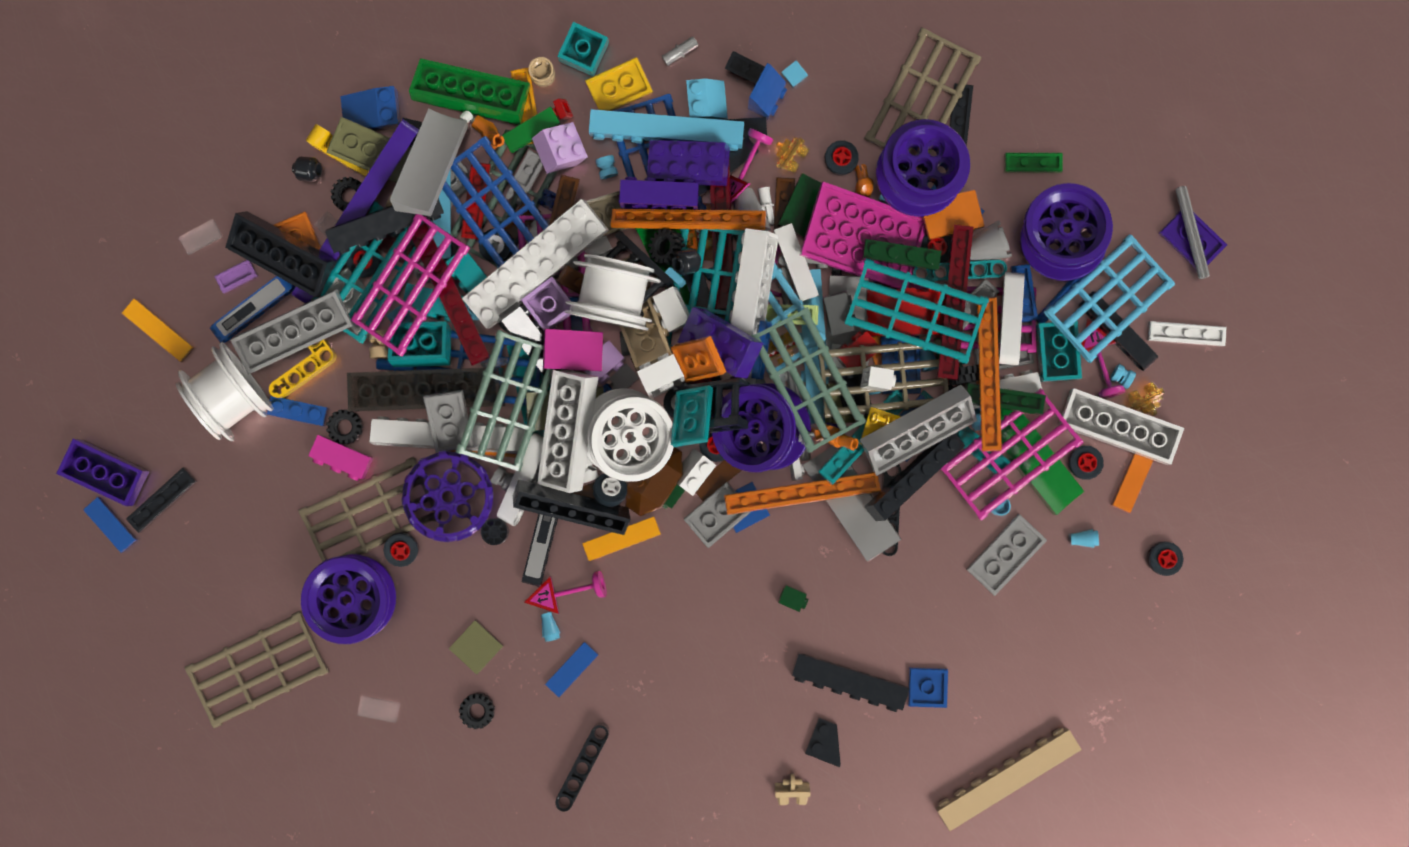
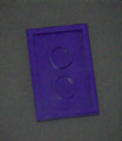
M1180 210L1159 234L1196 269ZM1194 213L1208 266L1227 244Z

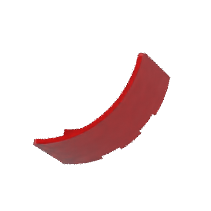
M906 288L904 292L937 304L941 292L929 288ZM867 290L868 302L895 309L897 298ZM945 294L944 299H943V302H942V305H943V306H945L946 294ZM903 300L898 310L899 312L932 322L935 313L933 310ZM867 309V322L885 328L889 327L892 317ZM939 312L936 324L943 326L944 314ZM895 319L892 330L906 335H927L929 329ZM868 330L871 336H883ZM935 331L932 332V335H942Z

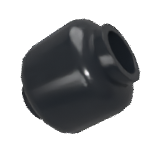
M300 156L293 163L292 172L299 181L315 182L322 174V165L315 157Z
M693 248L676 252L672 259L673 269L683 276L697 272L701 266V256Z

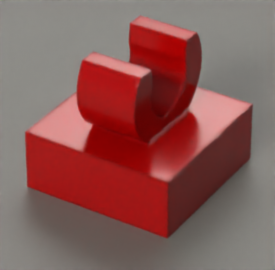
M559 98L553 101L555 108L552 109L558 118L563 120L573 118L567 99Z

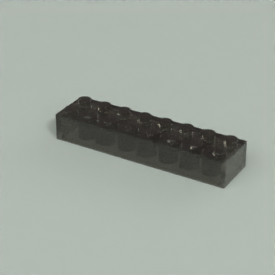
M494 367L493 373L504 377V368ZM486 368L347 373L348 411L426 409L425 395L463 390L466 407H473L483 378L482 373ZM490 379L481 407H493L502 381ZM505 397L502 406H505Z

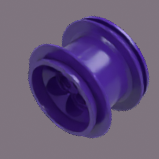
M930 119L910 121L893 132L878 158L876 180L879 191L892 208L905 215L923 217L940 212L953 202L968 179L970 172L969 151L962 137L950 126ZM908 149H915L917 155L910 154ZM928 150H934L937 156H931ZM898 165H905L907 171L900 170ZM937 167L945 168L946 173H940ZM916 168H922V171H925V174H920V171H918ZM913 181L917 187L912 186L908 182ZM927 183H934L936 189H930Z
M1064 183L1044 190L1032 201L1025 214L1020 234L1021 249L1025 259L1038 273L1054 280L1068 281L1086 276L1100 264L1110 244L1113 233L1110 210L1099 194L1083 185ZM1062 213L1063 217L1057 218L1054 214ZM1075 215L1081 218L1082 220H1076L1073 216ZM1049 227L1052 231L1046 233L1042 228ZM1064 227L1070 228V233L1064 232ZM1086 231L1091 237L1085 238L1081 235V232ZM1057 244L1059 249L1053 250L1049 245ZM1075 246L1079 251L1076 253L1071 252L1069 247Z
M774 383L749 384V386L740 387L739 415L741 418L747 419L748 429L712 433L715 446L724 460L732 466L748 472L782 469L794 463L806 449L798 441L800 433L796 427L792 408L787 400L778 392ZM785 386L794 406L803 403L802 399L793 390ZM732 391L722 400L723 418H728L731 415ZM757 404H759L761 407L759 413L756 410ZM804 406L798 409L797 412L807 431L811 433L810 416L807 407ZM774 411H776L778 414L776 420L773 417ZM777 430L780 431V439L776 437ZM763 442L767 446L766 451L762 449Z
M358 554L337 556L320 563L307 577L301 593V609L309 627L321 638L337 644H353L374 636L390 621L396 605V589L388 571L376 560ZM343 574L348 577L347 585H343L340 582V577ZM361 580L367 583L365 591L361 590L358 586ZM328 588H331L334 591V596L332 599L326 596V590ZM350 595L351 602L345 604L343 597ZM365 599L371 601L372 606L369 610L363 607ZM332 607L338 609L339 614L336 618L330 614ZM350 613L357 615L356 623H352L349 620Z

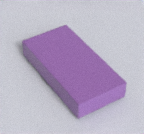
M245 260L214 277L222 293L225 294L258 277L252 263Z

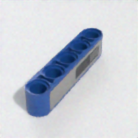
M275 276L213 323L209 329L220 343H225L290 295L296 287Z

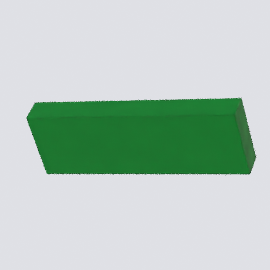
M550 106L502 136L510 152L514 153L532 142V138L543 129L559 126L561 123Z
M1005 153V173H1062L1063 153Z

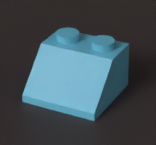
M706 78L686 80L689 117L717 120L728 119L724 81Z

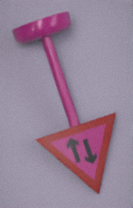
M752 128L749 129L748 136L755 139L756 142L739 177L736 178L730 175L731 203L750 185V183L743 181V178L760 142L765 145H771L774 140Z
M1087 319L1086 327L1092 323L1090 319ZM1098 327L1081 345L1087 351H1090L1107 334ZM1112 340L1108 345L1115 344L1116 342ZM1099 352L1097 356L1108 388L1101 390L1098 396L1102 399H1109L1125 393L1124 386H1112L1102 353Z
M596 571L592 574V584L554 593L550 576L524 603L559 614L556 597L593 588L599 598L606 597L605 580L601 571Z

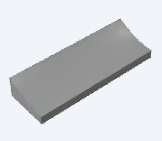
M428 108L390 197L395 211L426 216L432 215L468 128L467 120L452 118Z
M337 288L233 337L230 341L247 373L251 374L353 326V323Z
M959 385L860 439L876 476L975 423L977 418L971 396L962 385Z
M831 446L802 465L812 481L826 480L818 471L839 448ZM851 465L840 477L858 474ZM871 493L826 500L866 561H871L902 540L888 518L885 521H875L864 507L873 499Z

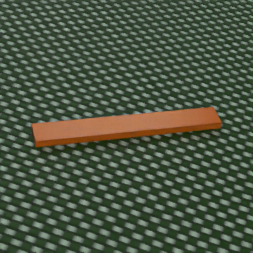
M612 209L610 224L611 228L745 230L747 228L765 230L766 211Z
M997 297L989 298V303H987L978 329L982 452L1002 451ZM977 304V312L979 315L981 305Z
M872 472L839 477L833 485L827 480L728 494L724 495L727 515L875 493L880 492L881 489L878 476Z

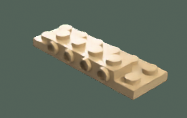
M647 282L646 290L651 286L650 282ZM654 294L642 305L643 317L652 320L651 323L646 322L645 327L649 328L648 331L619 325L636 370H639V366L647 362L651 364L658 362L657 358L666 353L669 356L672 355L667 340L669 332L663 328L660 322L662 320L660 312L657 313L653 307Z

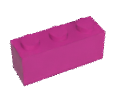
M317 435L308 455L313 458L312 462L322 466L324 463L331 466L330 470L337 473L344 471L348 473L347 477L356 481L359 478L365 479L374 459L322 435Z

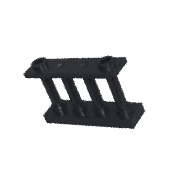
M621 230L615 234L618 241L617 245L605 257L614 259L621 251L627 250L630 255L625 262L636 264L639 262L643 266L654 269V272H650L649 276L652 274L661 281L660 283H653L645 291L643 304L658 289L664 286L667 289L675 286L672 278Z
M731 376L730 379L698 384L681 383L680 386L673 387L672 391L674 392L707 385L713 387V391H715L714 417L710 420L709 433L748 429V421L739 415L740 387L749 386V382L742 378ZM732 389L731 415L728 418H723V390Z

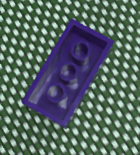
M650 140L647 178H655L656 181L675 179V182H683V180L690 179L695 180V183L699 185L727 186L730 147L725 142Z
M625 177V180H620L619 203L621 209L698 210L699 184L695 183V180L686 179L683 182H675V179L656 181L655 178H644L643 181L637 180L635 177Z
M693 307L677 342L683 343L711 336L727 373L734 377L748 378L764 343L710 311Z
M72 439L56 474L124 506H133L150 471L81 439Z

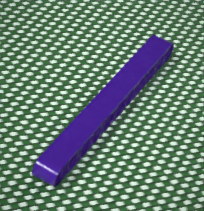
M402 119L336 225L366 215L417 135L418 128ZM327 238L320 251L337 260L340 256L339 252L333 253ZM298 287L291 294L303 303L310 302L313 298L312 295Z

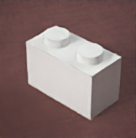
M671 287L653 296V307L657 313L660 312L663 328L672 333L684 328L689 312L678 288Z
M872 366L864 368L860 388L882 392L891 390L896 382L894 370Z
M693 449L682 463L683 475L677 484L693 496L716 465L696 449Z

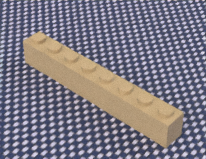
M1062 727L1056 729L1053 732V736L1048 739L1046 737L1040 739L1032 749H1024L1020 752L1019 757L1006 760L1001 768H994L987 773L988 776L985 778H978L971 782L969 788H962L954 793L955 796L948 800L946 798L940 801L935 809L949 831L1081 751L1082 749L1071 731L1066 727L1064 729Z

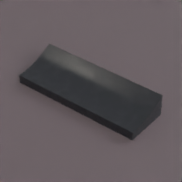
M248 211L235 213L225 246L228 250L316 298L321 297L326 281L338 262L335 258Z

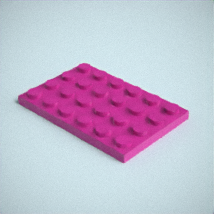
M823 181L818 191L800 256L861 277L865 264V259H862L865 239L921 248L926 231L923 217L905 215L890 205ZM874 261V263L905 273L910 272L911 275H913L915 268ZM867 269L865 278L894 289H901L904 280L871 269Z

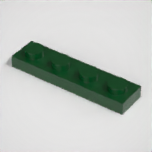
M865 239L862 259L866 260L867 258L877 262L938 271L941 251Z
M968 383L967 392L971 396L973 405L980 406V385ZM1000 388V409L1043 415L1046 395Z

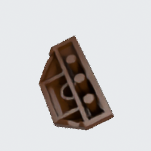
M674 447L668 462L659 472L644 480L630 481L627 485L625 507H629L631 511L639 516L662 508L683 475L682 451Z

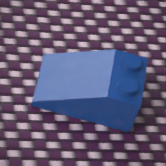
M768 63L757 81L748 103V110L766 117L767 120L770 115H775L779 107L776 103L779 98H784L788 90L785 88L786 81Z
M394 86L373 88L340 96L342 116L373 131L396 129L401 122L398 91Z

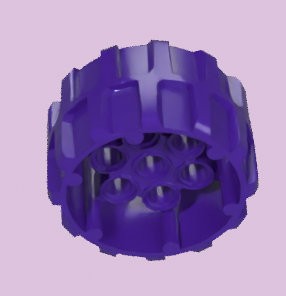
M444 450L421 458L405 477L401 500L409 522L418 532L436 541L453 542L472 536L483 526L491 512L494 493L491 481L483 466L468 455ZM443 461L452 462V469H448L444 473L443 478L437 475L428 476L425 472L427 467ZM460 463L466 465L478 475L481 480L478 485L474 486L470 482H460L461 475L456 470ZM451 472L456 473L458 476L455 483H449L446 479L447 475ZM419 476L425 479L424 485L429 493L422 496L420 503L415 504L411 503V493L413 485ZM432 478L439 481V486L436 489L428 487V481ZM468 485L472 488L471 495H462L461 488ZM476 490H484L485 504L480 516L477 518L470 514L471 507L467 500L474 496ZM446 491L453 493L454 497L450 502H445L442 499V495ZM427 497H431L435 501L432 508L424 506L423 502ZM461 504L468 507V512L465 515H459L456 511L457 507ZM419 508L428 512L434 510L435 519L439 523V527L436 528V531L428 529L417 519L414 512H417ZM442 510L449 513V518L446 521L438 519V513ZM453 515L461 519L468 518L472 524L468 528L455 533H444L443 529L444 525L452 520Z

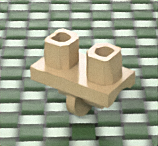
M790 774V779H783V783H775V798L778 799V804L787 805L789 804V797H796V804L806 805L808 797H810L809 782H802V779H795L794 774Z

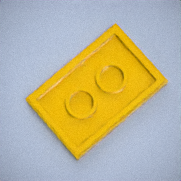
M637 57L585 80L598 110L613 111L653 93Z

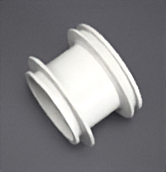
M584 254L587 262L574 261L575 265L585 267L586 269L579 301H565V304L570 305V309L565 310V313L625 327L649 330L645 325L646 322L651 323L652 320L644 318L640 314L647 282H661L660 279L649 276V273H653L654 269L591 254Z
M221 342L219 344L220 349L214 346L211 347L216 360L196 375L190 377L184 371H178L181 382L176 383V388L193 414L216 439H222L223 435L229 441H234V435L230 427L254 410L266 418V410L272 411L274 408L254 377L247 373L239 358L226 344Z
M627 388L607 391L595 398L593 418L588 430L587 458L602 472L614 479L621 481L647 479L659 472L672 454L674 448L671 445L672 421L666 410L657 401L639 391ZM637 412L638 418L635 421H631V414ZM618 416L619 422L612 425V418ZM649 427V433L643 436V429ZM628 432L633 435L630 440L625 437ZM612 434V440L609 443H605V436ZM642 445L643 448L636 454V447ZM624 449L623 456L618 458L616 456L617 451Z

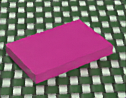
M544 329L543 369L602 371L603 332Z

